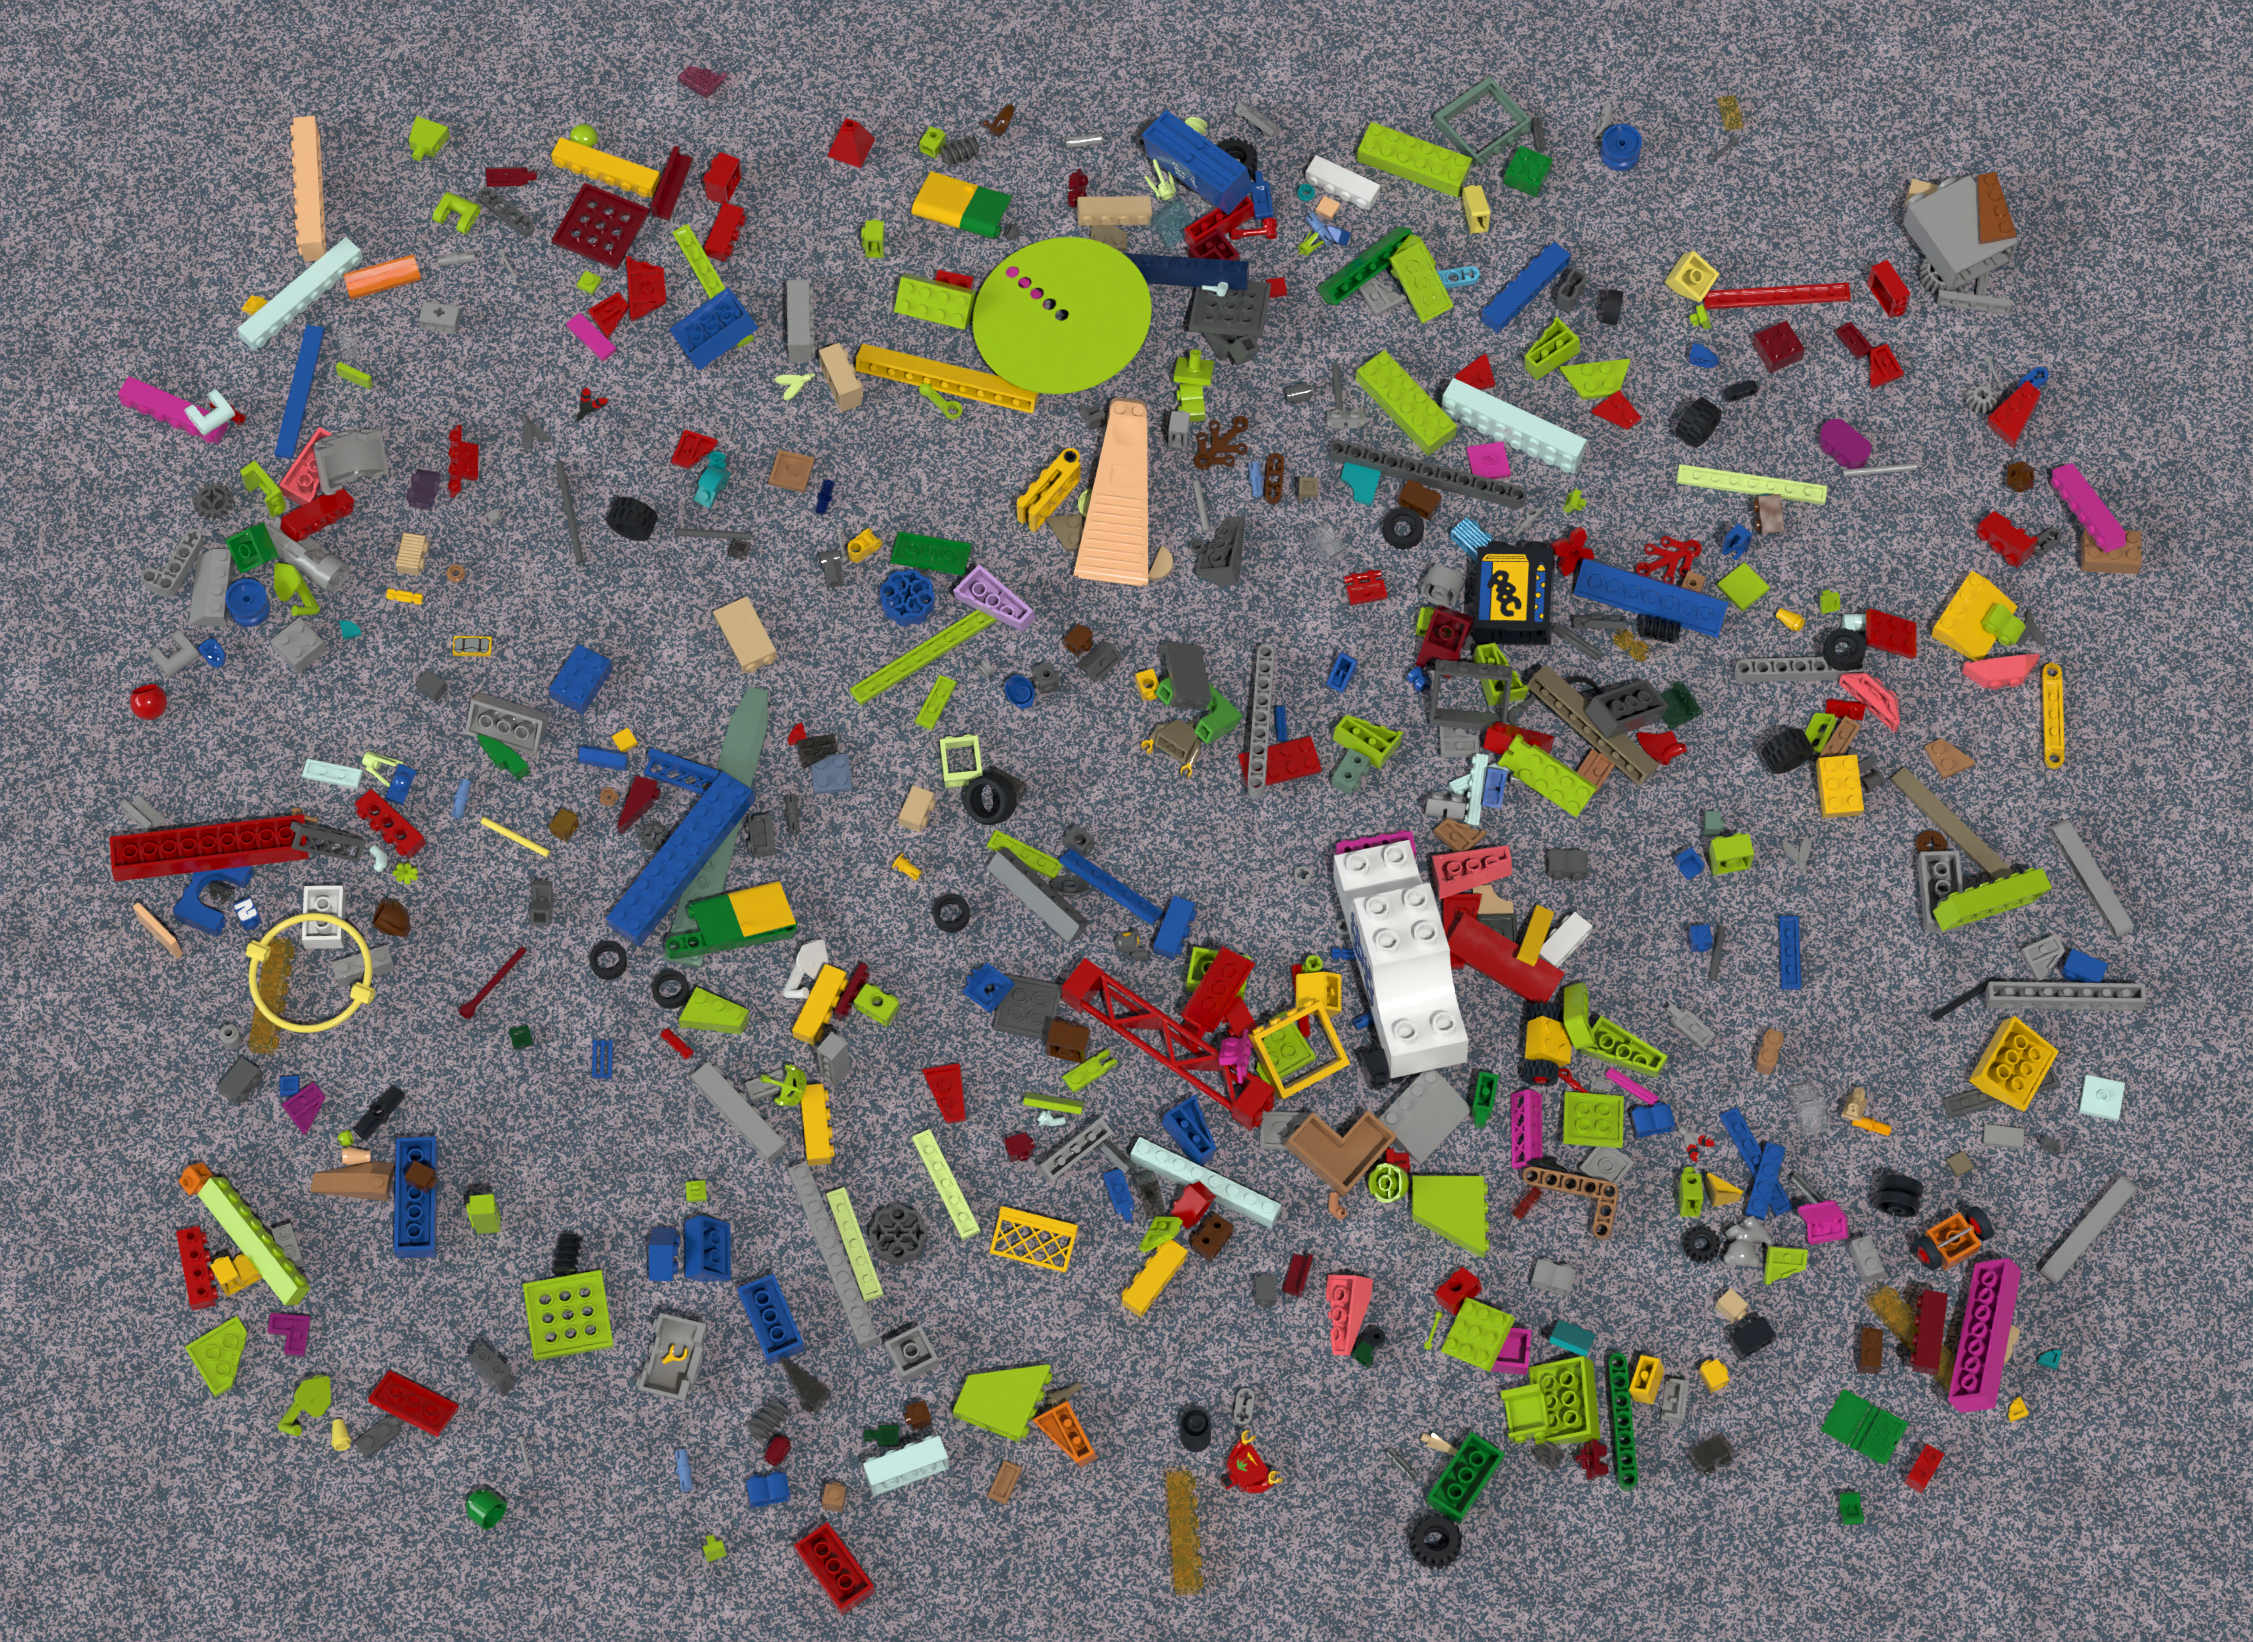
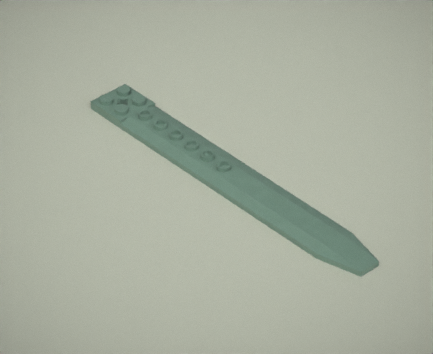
M749 687L730 719L716 769L720 774L723 771L750 789L768 728V690ZM742 819L682 893L669 938L701 932L697 921L694 922L693 919H689L687 908L689 903L722 895ZM690 942V945H692V947L698 946L697 943ZM672 945V946L669 947V948H670L671 950H673V951H676V950L679 949V948H678L677 946H675V945ZM664 953L663 960L701 969L705 954L670 959Z

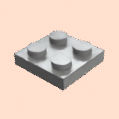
M1597 1146L1581 1165L1579 1171L1588 1178L1612 1182L1617 1186L1634 1166L1635 1162L1616 1148ZM1612 1187L1606 1189L1609 1194L1614 1190Z

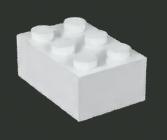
M304 886L303 914L323 913L345 921L346 892L343 886ZM324 921L302 922V942L305 949L344 948L345 930L341 927Z

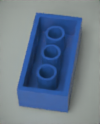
M774 1273L737 1288L739 1299L768 1366L805 1351L803 1340Z

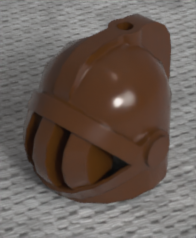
M384 899L379 904L372 921L373 928L377 929L380 933L395 937H407L411 930L410 916L398 901Z

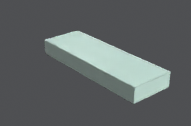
M307 759L302 777L358 789L363 770Z

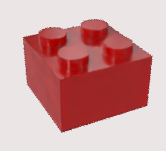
M719 152L717 158H713L711 169L709 172H706L703 179L707 199L722 205L723 202L729 203L742 178L739 158L723 152Z

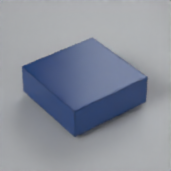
M299 1075L280 1076V1097L294 1096L300 1092Z

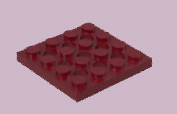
M584 182L553 236L552 244L618 270L650 214V209ZM592 202L598 204L595 208L588 207ZM607 209L614 210L610 215L604 213ZM627 215L630 219L622 221L621 217ZM582 217L590 218L587 222L580 221ZM600 223L606 225L603 229H598L596 226ZM615 230L622 231L618 236L612 234ZM575 231L581 232V235L578 237L572 236V233ZM590 238L598 239L596 243L588 242ZM608 244L614 246V248L611 250L604 249V247Z

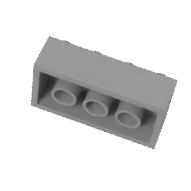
M787 280L788 351L790 363L812 362V355H815V301L813 287H810L809 280Z
M1959 851L1920 852L1917 864L1924 932H1942L1933 910L1939 907V902L1948 899L1950 894L1955 892L1963 893ZM1965 925L1947 931H1963Z

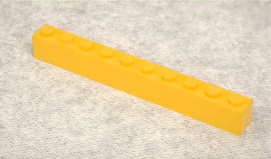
M862 343L856 357L855 371L916 386H920L923 382L926 384L931 383V387L936 391L1031 414L1034 413L1040 393L1017 387L1000 376Z

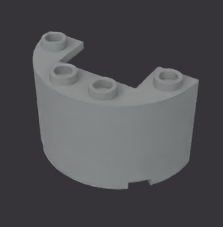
M361 429V432H353L352 430L324 437L313 445L320 487L325 495L335 494L337 490L343 488L341 483L356 481L357 477L368 476L371 479L382 478L383 474L389 473L380 429Z
M660 1313L659 1318H655L653 1323L656 1340L650 1346L649 1354H651L650 1361H646L642 1376H638L636 1387L640 1391L687 1402L690 1397L687 1393L693 1392L705 1350L703 1339L706 1340L707 1324ZM676 1344L674 1354L678 1358L683 1357L684 1350L688 1347L689 1355L685 1360H674L666 1365L663 1364L662 1359L669 1354L672 1345Z

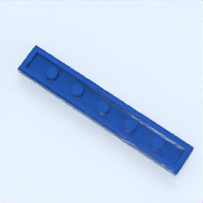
M1071 848L1060 857L1059 863L1149 924L1153 925L1163 915L1164 911Z
M1736 1107L1720 1114L1719 1117L1752 1177L1756 1180L1763 1152L1739 1109ZM1778 1179L1776 1180L1769 1207L1775 1217L1794 1208Z

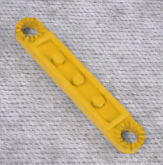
M2052 662L2046 664L2042 671L2044 761L2049 768L2058 769L2063 765L2065 759L2062 668L2057 663L2054 664ZM2053 669L2057 672V675L2051 677L2047 674V670ZM2055 755L2060 761L2053 763L2049 757Z

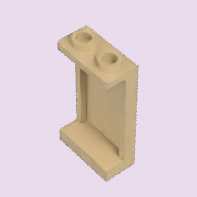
M747 596L713 611L714 620L725 635L741 666L743 674L746 672L752 673L758 667L764 664L770 665L777 659L776 649Z

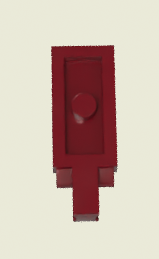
M486 167L487 187L523 186L528 184L530 180H537V171H527V167Z

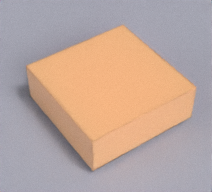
M1324 196L1317 206L1315 213L1332 220L1340 207V203Z

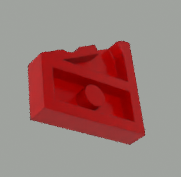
M617 292L588 309V314L608 339L628 311L629 305L622 295Z

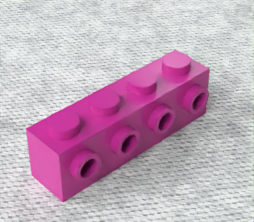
M1402 830L1391 835L1380 834L1373 838L1361 837L1355 841L1343 840L1336 844V855L1409 840L1414 858L1416 859V847L1412 831Z

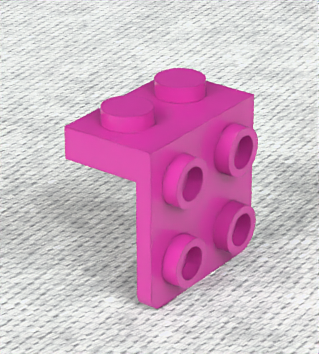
M1825 1200L1822 1203H1808L1798 1207V1213L1807 1223L1808 1242L1810 1245L1849 1238L1848 1218L1836 1201Z

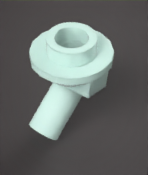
M1049 1109L1046 1112L1043 1110L1037 1118L1039 1121L1038 1126L1065 1124L1064 1117L1053 1118Z

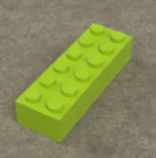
M1374 122L1370 123L1357 152V161L1456 198H1458L1472 165V158Z
M1385 350L1356 371L1357 383L1427 456L1456 436L1457 425Z
M2030 868L2021 875L2017 872L2010 875L2008 879H2004V877L1999 878L1993 884L1986 882L1978 886L1977 889L1970 887L1961 894L1959 892L1950 894L1948 899L1939 902V907L1933 910L1942 932L2035 902L2052 889L2043 868L2037 870Z

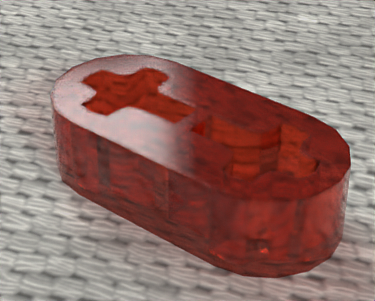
M1535 1186L1517 1206L1513 1216L1521 1221L1539 1201L1543 1192Z

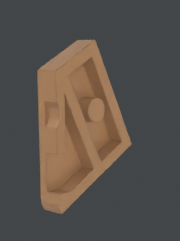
M1942 738L1924 747L1942 780L1975 766L1973 759Z

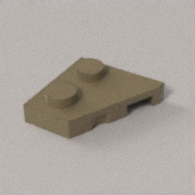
M1113 225L1091 226V240L1107 244L1120 252H1126L1127 232Z

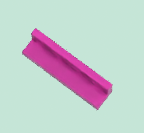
M1531 1089L1511 1094L1513 1169L1531 1167L1526 1163L1527 1161L1543 1158L1542 1094ZM1524 1097V1103L1519 1108L1518 1098ZM1521 1115H1523L1524 1121L1521 1124V1126H1519L1518 1119L1521 1117ZM1523 1133L1524 1140L1520 1145L1518 1143V1138ZM1523 1151L1524 1161L1518 1163V1157Z

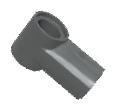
M838 550L819 553L827 586L836 588L843 585Z

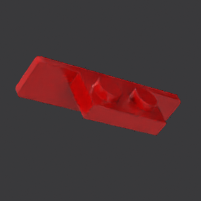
M457 425L449 433L451 445L448 453L450 457L448 490H450V497L452 498L461 491V478L472 481L478 479L479 445L462 441V425Z

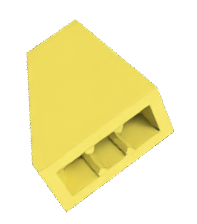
M1470 185L1464 187L1462 198L1470 234L1488 232L1490 210L1482 186Z

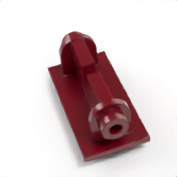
M1080 168L1078 173L1073 172L1069 177V189L1075 190L1068 192V204L1073 208L1077 205L1078 197H1087L1086 186L1088 185V177Z

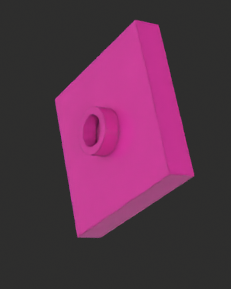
M1503 441L1467 447L1466 451L1472 474L1490 479L1511 476Z

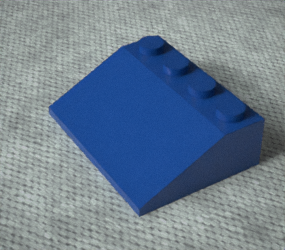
M727 287L669 330L699 371L717 357L723 355L731 347L737 345L748 335H751L758 329V326L732 290Z

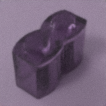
M417 469L416 474H412V487L406 494V501H408L409 507L432 511L441 481L439 472Z

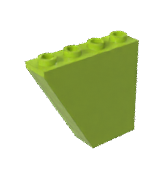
M1412 1176V1220L1473 1254L1485 1257L1486 1251H1489V1239H1485V1232H1489V1221L1485 1220V1213H1488V1202H1484V1195L1488 1194V1183H1484V1176Z
M1039 1365L968 1375L953 1409V1417L1020 1443L1022 1438L1026 1439L1030 1427L1027 1426L1030 1420L1036 1417L1038 1409L1035 1408L1037 1403H1041L1045 1396V1391H1043L1045 1385H1049L1052 1380L1051 1366Z

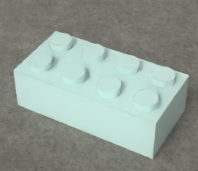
M940 1435L937 1437H926L923 1442L918 1444L915 1442L907 1444L904 1449L899 1451L896 1449L890 1450L885 1453V1456L879 1458L876 1456L866 1460V1463H863L864 1473L873 1496L949 1469L948 1456Z

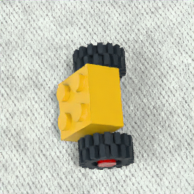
M1535 1003L1528 1007L1525 1058L1529 1059L1530 1062L1526 1061L1524 1063L1523 1080L1529 1085H1545L1549 1087V1085L1557 1084L1559 1067L1571 1062L1572 1041L1565 1024L1562 1023L1563 1009L1560 1006L1556 1007L1555 1004Z

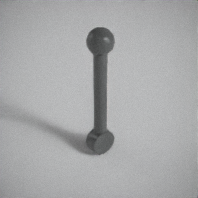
M1733 137L1729 144L1715 154H1711L1709 160L1715 161L1716 157L1729 147L1737 145L1738 138Z

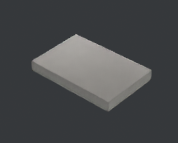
M1264 1111L1260 1129V1149L1288 1150L1284 1147L1285 1143L1311 1113L1270 1111L1267 1113Z

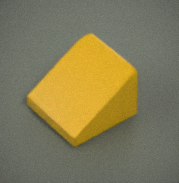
M251 295L242 307V310L253 316L268 302L263 297Z

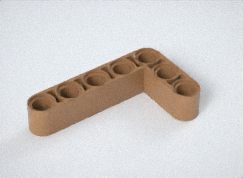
M1528 1167L1524 1170L1523 1179L1531 1187L1598 1200L1593 1233L1601 1241H1606L1611 1237L1620 1191L1614 1183L1537 1167ZM1531 1172L1538 1174L1537 1179L1533 1182L1527 1179ZM1550 1176L1557 1177L1555 1185L1547 1184V1179ZM1569 1180L1577 1182L1574 1189L1566 1188ZM1588 1184L1596 1185V1190L1593 1193L1586 1192ZM1614 1188L1615 1195L1607 1197L1605 1195L1606 1189ZM1604 1207L1612 1209L1609 1216L1601 1215V1210ZM1601 1226H1605L1608 1229L1604 1236L1597 1234V1230Z

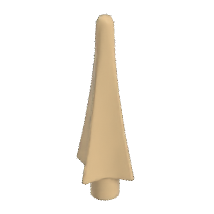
M1434 1432L1431 1436L1423 1433L1420 1440L1426 1442L1427 1447L1454 1456L1458 1452L1456 1448Z

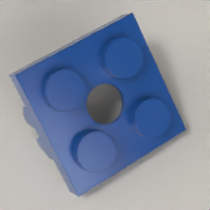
M986 962L980 970L975 968L972 970L974 974L972 977L967 976L968 985L962 993L991 1014L1014 987L1015 983ZM990 984L994 985V991L986 994L985 988Z

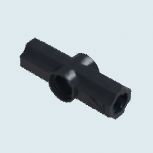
M391 1086L378 1102H374L370 1106L369 1112L353 1128V1131L360 1138L367 1141L381 1124L388 1121L389 1115L406 1098L405 1095L398 1088ZM377 1111H384L380 1116L375 1115Z

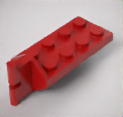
M1222 946L1180 1015L1186 1019L1183 1027L1199 1038H1202L1205 1032L1214 1033L1255 966V963L1235 951ZM1180 1034L1193 1048L1199 1047L1198 1045L1187 1039L1185 1036Z

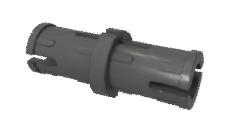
M791 794V798L790 795L785 796L787 809L785 817L788 819V833L794 834V830H796V834L800 833V811L798 810L797 795Z

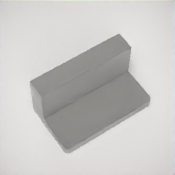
M138 796L131 804L127 800L120 804L122 811L146 833L154 832L165 822V818L141 796Z

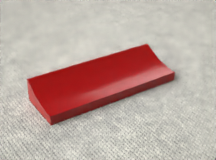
M1464 913L1448 940L1450 955L1532 1004H1547L1565 972L1538 957L1535 966L1516 959L1521 946Z

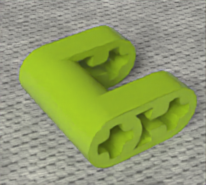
M447 191L436 207L432 220L443 224L449 213L454 211L462 215L457 223L456 230L466 235L479 216L481 205Z

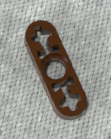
M1279 453L1271 454L1267 460L1265 500L1271 505L1278 504L1282 497L1284 457ZM1275 459L1278 460L1277 470H1273ZM1275 475L1280 480L1277 483H1273L1269 478ZM1272 488H1276L1275 498H1271Z

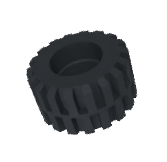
M1232 137L1229 138V141L1224 139L1222 144L1218 143L1216 145L1234 159L1241 160L1248 169L1250 179H1254L1255 172H1257L1256 149H1253L1251 143L1248 144V141L1245 139L1241 141V138L1233 140Z
M1704 397L1697 399L1680 419L1676 435L1694 448L1701 446L1716 429L1721 419L1722 410Z
M618 497L614 501L606 522L613 531L627 539L646 541L649 540L658 515L651 507L639 500L629 497Z
M1795 728L1782 732L1772 738L1763 747L1761 755L1773 774H1782L1806 762L1813 754L1814 748L1804 731L1800 728Z
M1434 1514V1517L1427 1515L1424 1520L1421 1518L1418 1524H1415L1411 1534L1410 1547L1412 1555H1415V1560L1417 1562L1421 1561V1566L1425 1567L1428 1565L1429 1569L1433 1570L1434 1567H1437L1440 1570L1443 1566L1447 1568L1451 1562H1455L1460 1553L1462 1534L1459 1533V1526L1454 1525V1520H1447L1445 1515L1441 1518L1439 1514ZM1430 1533H1440L1447 1539L1448 1546L1443 1550L1434 1551L1426 1546L1424 1538Z

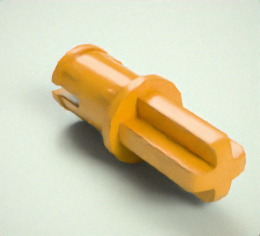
M1862 1116L1861 1121L1853 1120L1852 1126L1868 1130L1869 1133L1874 1131L1889 1136L1892 1130L1891 1126L1874 1121L1875 1118L1871 1119Z

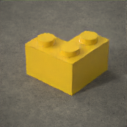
M245 1254L238 1255L232 1262L228 1256L225 1258L220 1257L210 1265L226 1297L262 1279L261 1274Z

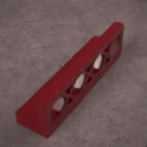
M674 145L651 204L652 216L668 221L672 217L693 162V157L680 153L679 146Z

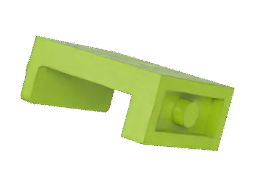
M254 460L240 470L244 486L249 493L259 486L268 496L264 500L271 518L282 514L285 508H287L282 491Z
M1540 1383L1500 1391L1501 1398L1505 1402L1510 1432L1508 1433V1438L1512 1442L1520 1444L1526 1442V1439L1546 1438V1435L1551 1434L1545 1391Z

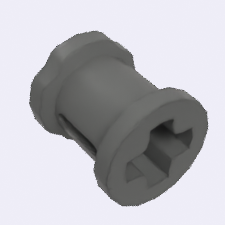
M1875 770L1872 775L1866 778L1862 777L1860 782L1862 788L1869 794L1877 786L1885 785V778L1879 770Z

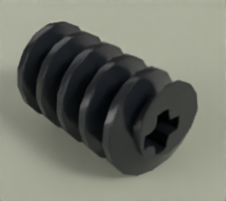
M1645 613L1641 628L1642 635L1646 637L1649 633L1650 639L1657 635L1658 641L1664 636L1666 643L1672 638V644H1675L1679 637L1682 622L1677 626L1676 620L1670 624L1667 618L1662 623V617L1659 616L1657 621H1655L1654 615L1647 619V613Z
M562 1233L557 1240L559 1245L556 1246V1260L553 1261L554 1267L552 1269V1273L559 1277L569 1276L571 1273L578 1271L573 1265H579V1261L574 1260V1258H579L580 1254L575 1251L582 1249L577 1243L583 1242V1239L576 1235Z

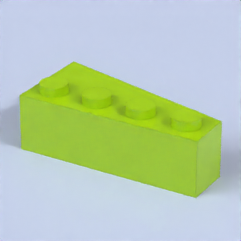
M1600 1016L1592 1028L1596 1044L1580 1049L1582 1054L1655 1078L1659 1076L1668 1060L1667 1055L1603 1016Z

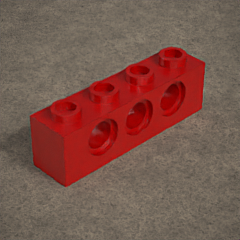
M372 789L354 803L357 816L361 820L366 819L374 832L379 831L387 844L390 845L392 843L400 856L403 857L405 855L410 860L426 845L424 837ZM375 811L380 812L378 815H371ZM388 823H392V824H393V825H392L391 827H389V828H386V827H385V825L388 824ZM402 835L406 836L403 840L398 839Z

